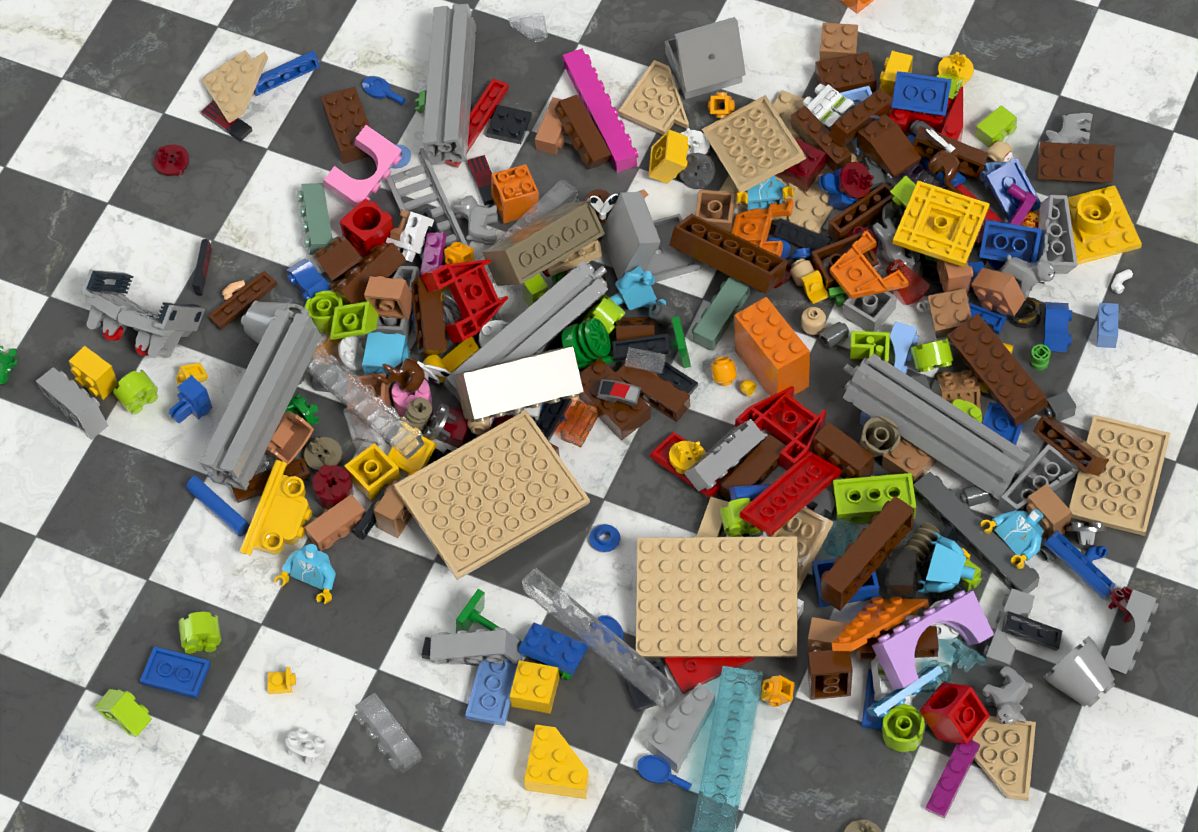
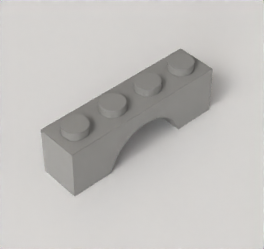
M1013 588L1009 595H1005L1002 606H1005L1003 612L999 611L996 623H998L997 629H992L994 635L989 638L992 640L991 645H986L983 657H986L985 665L998 670H1002L1005 666H1011L1016 647L1008 640L1006 633L1002 632L1004 616L1007 611L1029 618L1034 603V595Z
M1133 589L1126 609L1134 618V633L1127 642L1120 645H1110L1105 658L1109 668L1124 674L1127 671L1132 672L1136 662L1132 658L1135 651L1139 653L1144 641L1140 639L1142 634H1147L1151 622L1148 619L1150 614L1155 615L1159 605L1156 603L1157 598Z

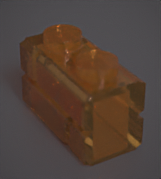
M576 401L575 405L570 406L566 422H561L559 432L563 441L581 448L598 418V409L581 401Z

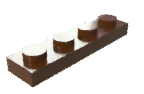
M263 271L208 315L209 320L222 330L250 308L254 301L260 300L275 288L277 282L268 273Z
M304 458L290 462L283 475L289 477H299L301 480L310 477ZM272 469L254 475L249 481L247 490L232 487L237 503L262 495Z

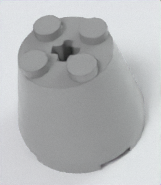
M254 301L246 315H243L241 324L244 325L246 335L259 344L271 319L274 318L276 309L290 310L296 315V313L300 314L303 307L291 302Z
M1088 636L1082 641L1085 644L1084 646L1079 644L1052 668L1053 674L1050 671L1043 677L1048 683L1084 707L1088 705L1090 708L1100 699L1098 694L1102 691L1106 694L1115 686L1113 682L1115 678L1097 645Z

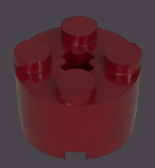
M323 465L313 477L312 486L316 500L321 507L327 510L349 495H354L349 472L340 466Z

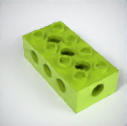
M911 473L833 480L832 492L835 500L837 526L870 523L875 514L879 515L884 504L888 500L891 501L894 496L915 509L914 519L916 517V501Z

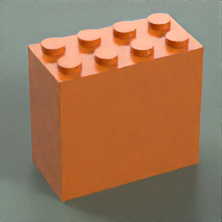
M767 297L734 315L735 352L770 396L791 386L794 387V395L809 387L810 350Z

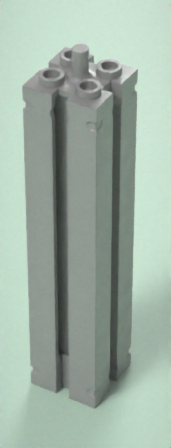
M453 4L452 9L448 6L434 7L433 9L434 16L432 21L423 129L424 137L422 141L425 151L428 152L431 165L445 164L446 160H452V163L467 162L466 152L468 149L476 24L474 18L471 17V10L468 4Z
M582 261L450 374L443 382L444 386L452 395L454 394L461 404L454 374L536 354L608 290L606 287L607 283L601 276L607 272L606 269L601 266L595 271L589 263Z
M303 308L300 314L296 313V315L290 310L276 309L274 318L271 319L205 450V455L202 456L199 462L205 471H209L208 476L212 482L227 485L228 483L234 488L247 490L249 481L252 479L317 348L316 345L322 338L311 317L308 315L309 311Z
M876 354L871 355L869 358H864L860 367L857 365L853 368L847 364L843 371L853 376L852 380H849L844 387L846 392L843 398L852 402L854 406L873 418L884 416L891 419L897 425L900 436L982 490L991 493L998 500L1017 480L1022 468L1030 457V454L1021 451L1019 447L885 360H881Z

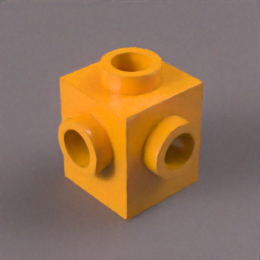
M717 92L716 96H711V100L708 101V110L710 114L716 115V118H723L731 114L735 109V101L732 100L731 96H727L725 92ZM722 102L725 103L724 109L720 108V104Z
M461 242L452 243V245L444 249L446 264L474 261L473 248Z
M781 675L763 680L761 700L773 707H779L781 704L791 702L793 699L794 682Z

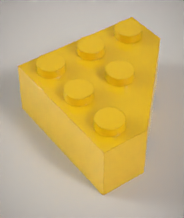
M535 724L524 778L526 791L586 799L590 783L588 769L556 727Z

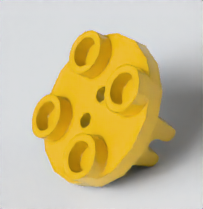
M956 52L954 55H949L939 62L938 75L944 72L964 78L962 84L964 86L973 76V63L966 58L965 54L959 55V52Z
M681 441L671 447L669 461L679 474H684L706 451L700 446L699 441Z

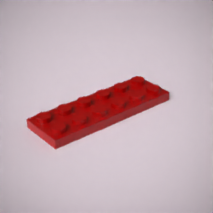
M809 451L741 510L740 518L772 536L827 488L833 480H836L841 475V469Z

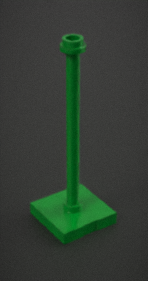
M679 316L673 317L672 322L676 338H672L670 347L671 349L675 348V350L679 349L683 367L688 368L691 367L681 321ZM614 355L600 357L606 364L616 362ZM592 359L589 362L579 364L578 370L586 369L598 359Z
M477 589L457 617L456 634L457 631H468L475 622L490 631H494L495 628H501L480 615L484 609L485 592ZM559 670V673L562 674V679L569 680L572 677L571 674Z

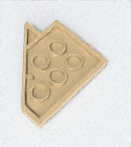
M244 50L201 79L229 123L245 113L268 60L265 51L251 59L247 51Z
M654 60L618 110V115L662 135L674 123L688 129L689 123L669 66Z
M805 507L771 536L798 538V591L834 523Z
M989 716L971 739L980 744L974 760L1007 798L1028 801L1036 722L1026 721L1023 723L1017 720L1012 725L999 724L996 717Z

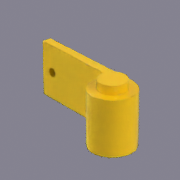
M470 337L459 344L443 359L437 355H430L423 361V364L446 369L452 374L480 348L474 338ZM435 375L439 379L440 383L444 382L447 378Z

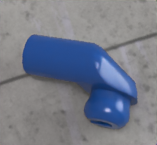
M1095 546L1088 548L1084 556L1092 562L1093 560L1104 558L1108 554V550L1105 546Z

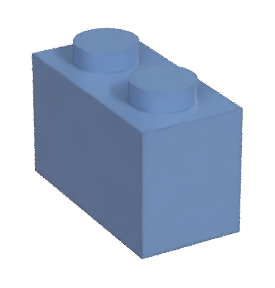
M1099 303L1096 347L1116 348L1119 304Z

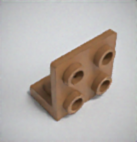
M970 370L937 374V381L943 399L949 403H953L956 399L971 402L981 409L980 386L977 378Z

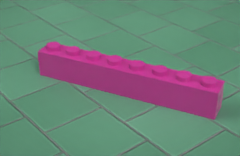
M583 48L564 54V68L580 100L611 152L610 160L616 172L618 173L637 166L638 151L635 147H632L631 137L625 133L623 121L618 120V112L615 107L611 106V98L608 93L605 94L604 84L602 80H598L597 70L595 67L592 68L589 54H585Z

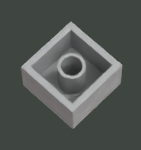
M887 291L854 299L848 298L843 306V316L869 332H877L896 309L897 296Z

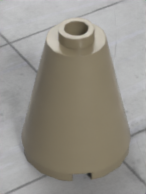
M884 416L869 419L862 428L860 445L871 452L874 458L892 452L900 441L897 425L891 419Z

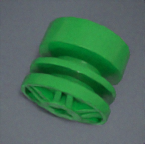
M597 318L565 327L562 332L563 347L574 348L577 365L589 362L591 359L607 356L610 352L611 346L608 331L601 320Z

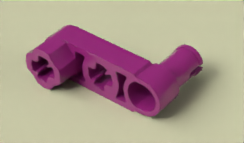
M1012 183L1006 193L1019 200L1020 205L1008 223L1021 225L1037 197Z

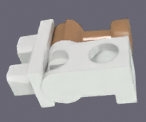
M401 209L400 216L403 218L399 227L390 231V238L387 237L386 243H394L400 252L404 249L403 256L407 261L413 262L415 253H422L423 249L421 247L424 245L428 226L432 227L434 220Z

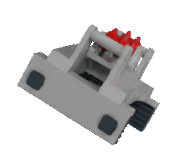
M90 269L81 291L86 295V302L91 304L87 327L91 330L101 328L105 339L110 341L119 340L126 331L127 326L133 327L134 330L139 331L135 344V349L139 355H146L152 358L158 356L169 358L181 337H188L193 331H197L205 308L195 304L182 305L163 302L164 306H161L163 310L159 311L161 314H154L122 294L128 293L126 290H129V287L127 286L131 285L129 283L132 282L130 278L134 276L125 272Z

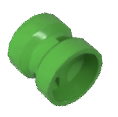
M1038 344L1032 348L1030 358L1032 368L1044 370L1048 367L1051 354L1050 349L1043 344Z

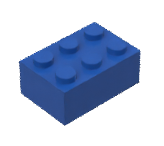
M984 219L977 256L1006 262L1007 256L1011 255V257H1017L1028 263H1036L1042 229Z
M837 558L812 562V576L819 608L832 606L821 599V577L826 570L830 571ZM876 572L871 575L848 603L866 601L873 597H878L879 585Z

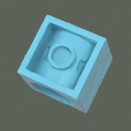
M382 332L368 333L362 362L364 375L386 373L389 377L391 373L382 364L395 368L399 363L404 362L405 358L409 359L410 354L406 335L398 333L384 334Z

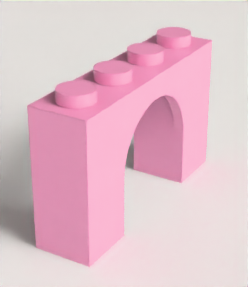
M367 125L355 138L354 145L374 159L377 166L375 174L365 180H356L334 166L323 181V187L354 208L365 198L370 201L369 196L372 192L375 194L381 186L379 183L382 179L386 180L389 177L391 167L393 165L397 166L402 159L400 156L402 149Z

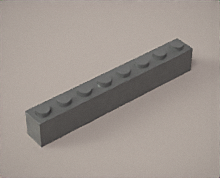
M928 472L913 484L915 498L945 527H953L958 540L1010 590L1013 588L1029 594L1038 587L1040 577L1034 568H1030L1026 563L1022 569H1017V564L1021 561L1012 564L1011 558L1016 554L997 536L994 530L989 534L984 533V530L989 528L986 525L981 527L982 518L979 515H975L965 502H961L955 492L950 488L948 489L938 476Z

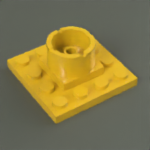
M918 181L892 244L965 267L990 204Z
M1115 185L1068 197L1078 265L1141 248L1142 243Z

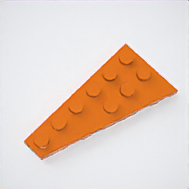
M883 597L871 598L832 642L833 651H854L866 644L867 638L878 637L882 629L888 631L905 621V616L915 615L918 613L919 608L926 609L929 607L928 599H902V597H892L890 599H883Z

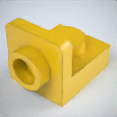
M818 270L801 278L805 293L812 304L829 297Z
M200 362L184 365L179 368L176 382L180 385L191 375L197 381L204 382L207 381L208 375Z
M286 667L285 672L268 673L269 694L293 693V685H296V674L292 673L291 667Z

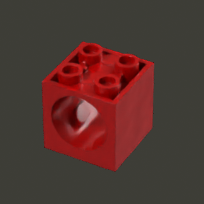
M366 198L339 221L343 237L362 256H367L370 253L369 249L375 244L386 243L387 237L390 238V231L394 229L391 215L380 210L375 202H370ZM369 227H375L371 230H364Z
M945 682L939 685L919 710L938 740L966 745L990 716L971 686Z

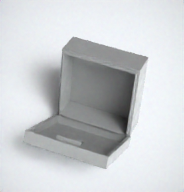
M735 17L674 34L675 38L665 41V54L684 99L742 83V76L746 75L738 21Z
M641 192L620 193L603 226L605 234L602 236L618 280L638 266L642 268L643 272L650 271L652 276L655 277V282L700 270L698 260L669 246L674 227L682 221L680 214L653 221ZM662 250V253L656 254V251Z

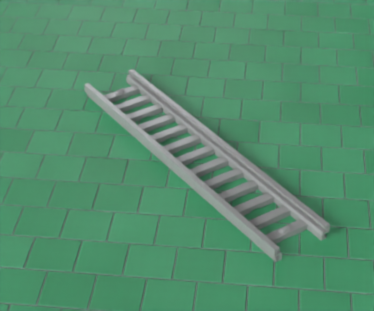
M421 148L418 156L422 165L392 176L390 174L386 179L399 211L401 212V209L409 211L421 205L439 200L441 206L431 209L434 218L443 214L447 218L446 221L437 223L440 232L451 228L454 233L446 237V245L461 242L468 246L424 148ZM426 173L428 179L397 189L395 183ZM431 186L435 191L403 203L401 199L403 196ZM425 244L421 247L423 249L422 253L419 254L421 260H423ZM455 300L443 302L444 312L449 323L462 317V314L454 317L451 310L458 308ZM498 311L493 315L491 321L502 320Z

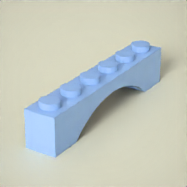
M895 321L890 334L889 348L893 355L894 367L906 374L908 366H906L907 361L911 362L913 357L910 347L918 344L919 335H917V327ZM861 411L860 424L864 425L873 417Z

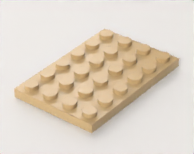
M766 95L702 129L739 192H745L806 159L803 151Z
M1094 415L1087 443L1108 458L1109 461L1099 476L1088 474L1081 468L1079 469L1069 507L1072 511L1071 518L1086 522H1101L1106 527L1145 536L1170 433Z

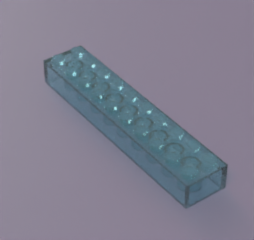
M727 666L722 668L692 832H736L761 696L763 672Z

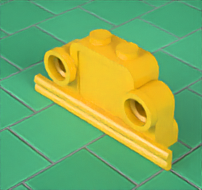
M276 460L239 551L242 554L251 556L254 549L277 555L284 550L285 544L295 545L305 534L304 526L306 521L311 519L312 510L307 499L304 498L306 490L303 481L296 476L289 477L283 475L287 466L286 462Z

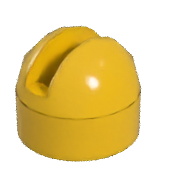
M744 380L741 383L740 389L743 394L749 397L755 392L757 384L751 380Z

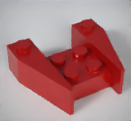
M960 87L956 98H948L945 116L893 108L889 118L898 124L905 135L909 125L919 120L924 121L942 135L961 142L963 134V87Z
M491 259L446 264L421 274L429 292L440 290L448 285L462 314V317L445 326L452 343L465 341L479 333L482 327L486 325L508 299V296L498 298L484 265L492 262Z
M791 386L748 407L735 419V427L752 419L760 431L765 428L784 442L787 446L780 452L779 465L788 471L809 451L812 452L814 437L825 425L826 410L824 409L818 416L794 399V387Z

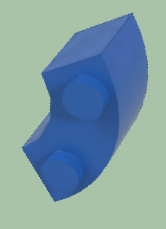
M304 258L286 270L289 274L287 276L291 285H296L302 293L305 302L309 298L315 297L316 293L331 289L326 279L318 273L310 260Z
M1045 302L1043 345H1046L1050 351L1067 352V346H1071L1072 335L1068 334V321H1072V310H1069L1068 303Z

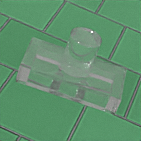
M628 347L625 367L663 374L666 354Z

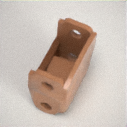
M285 411L265 453L286 462L288 465L304 447L314 428L297 414Z

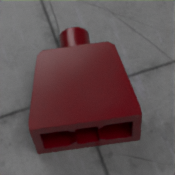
M449 408V413L456 417L455 422L453 421L452 424L445 422L444 430L451 433L450 438L443 440L436 437V439L460 448L467 443L471 432L467 426L468 419L464 418L462 409Z

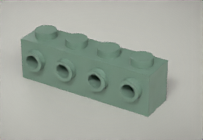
M323 183L301 184L300 191H297V201L301 203L299 214L300 217H303L302 232L306 234L304 245L305 248H308L309 255H316L315 252L318 249L326 248L331 244L330 241L332 240Z
M731 276L727 281H723L720 286V292L718 295L713 296L710 307L703 311L700 322L695 323L693 326V342L713 351L732 323L731 320L734 318V315L739 312L749 297L750 286L741 283Z

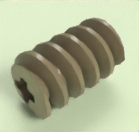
M422 397L411 401L401 422V428L405 426L421 434L432 412L430 402Z
M923 522L911 539L907 541V545L903 546L901 550L903 558L916 566H921V560H926L925 555H929L931 553L930 549L934 548L935 545L930 541H937L938 537L934 533L940 534L939 530L934 525Z

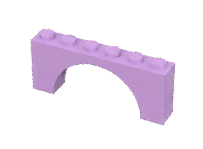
M962 590L955 593L952 600L946 599L938 603V608L935 609L933 607L924 611V616L910 619L907 626L901 625L893 629V634H885L879 637V642L872 645L893 690L905 688L919 679L915 668V648L920 635L931 624L943 623L951 626L963 636L968 645L981 643L994 635L974 591L965 593Z

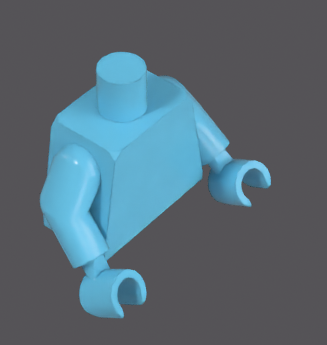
M638 266L631 272H627L615 283L619 292L609 298L618 305L624 302L629 310L638 307L650 308L657 300L651 285H654L655 277L652 276L650 271L643 272L642 268ZM664 299L658 300L666 305V301Z
M934 533L938 537L937 541H930L935 545V550L926 581L920 580L918 582L923 584L924 587L922 590L917 591L925 594L928 592L940 593L951 590L955 585L959 584L960 577L972 580L975 572L974 568L964 566L966 557L960 546L955 541L945 538L938 533Z

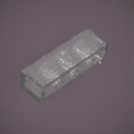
M375 692L355 705L356 719L361 725L363 723L366 725V731L372 740L376 738L379 742L377 744L378 748L383 754H388L390 757L389 762L395 770L398 768L403 774L422 761L419 749Z

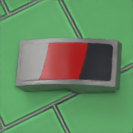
M602 379L596 397L611 403L619 401L635 407L641 387Z

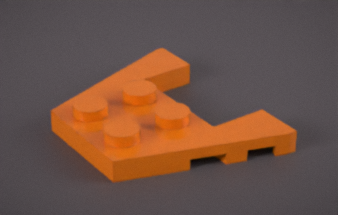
M786 199L785 203L778 205L777 202L772 203L765 209L755 208L736 214L732 233L781 257L783 250L782 241H766L772 217L791 216L794 206L793 199Z
M865 231L862 237L852 245V248L847 253H844L830 268V274L850 299L905 288L909 284L900 270L882 279L865 258L863 253L877 245V242L868 231Z

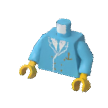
M774 175L745 192H738L737 204L745 202L747 204V211L755 208L765 209L770 204L776 202L777 205L782 204L783 199L785 200L786 197H794L793 187H786L780 180H776Z
M1033 509L1030 514L1027 511L1017 510L1006 512L993 518L992 521L983 520L980 524L981 527L984 525L990 526L989 529L984 530L986 534L991 533L993 527H996L995 531L1016 554L1011 558L1012 564L1021 561L1017 564V569H1022L1025 565L1024 561L1031 559L1040 550L1041 536L1044 530L1038 524L1043 518V514L1038 509Z
M314 544L305 545L300 550L290 554L282 568L283 572L275 577L274 582L276 583L282 578V586H284L289 581L288 573H291V577L323 590L322 593L317 595V602H321L325 598L324 604L329 603L332 600V595L329 591L332 590L336 575L335 570L330 564L329 556L318 551L317 546Z

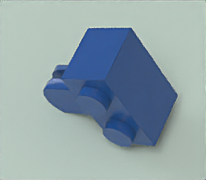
M841 169L833 171V174L821 175L818 185L820 189L827 191L828 195H830L828 206L844 211L857 202L856 198H851L846 193L841 192L839 188Z
M192 375L177 387L179 402L169 410V416L177 423H181L191 414L199 420L213 408L207 389Z

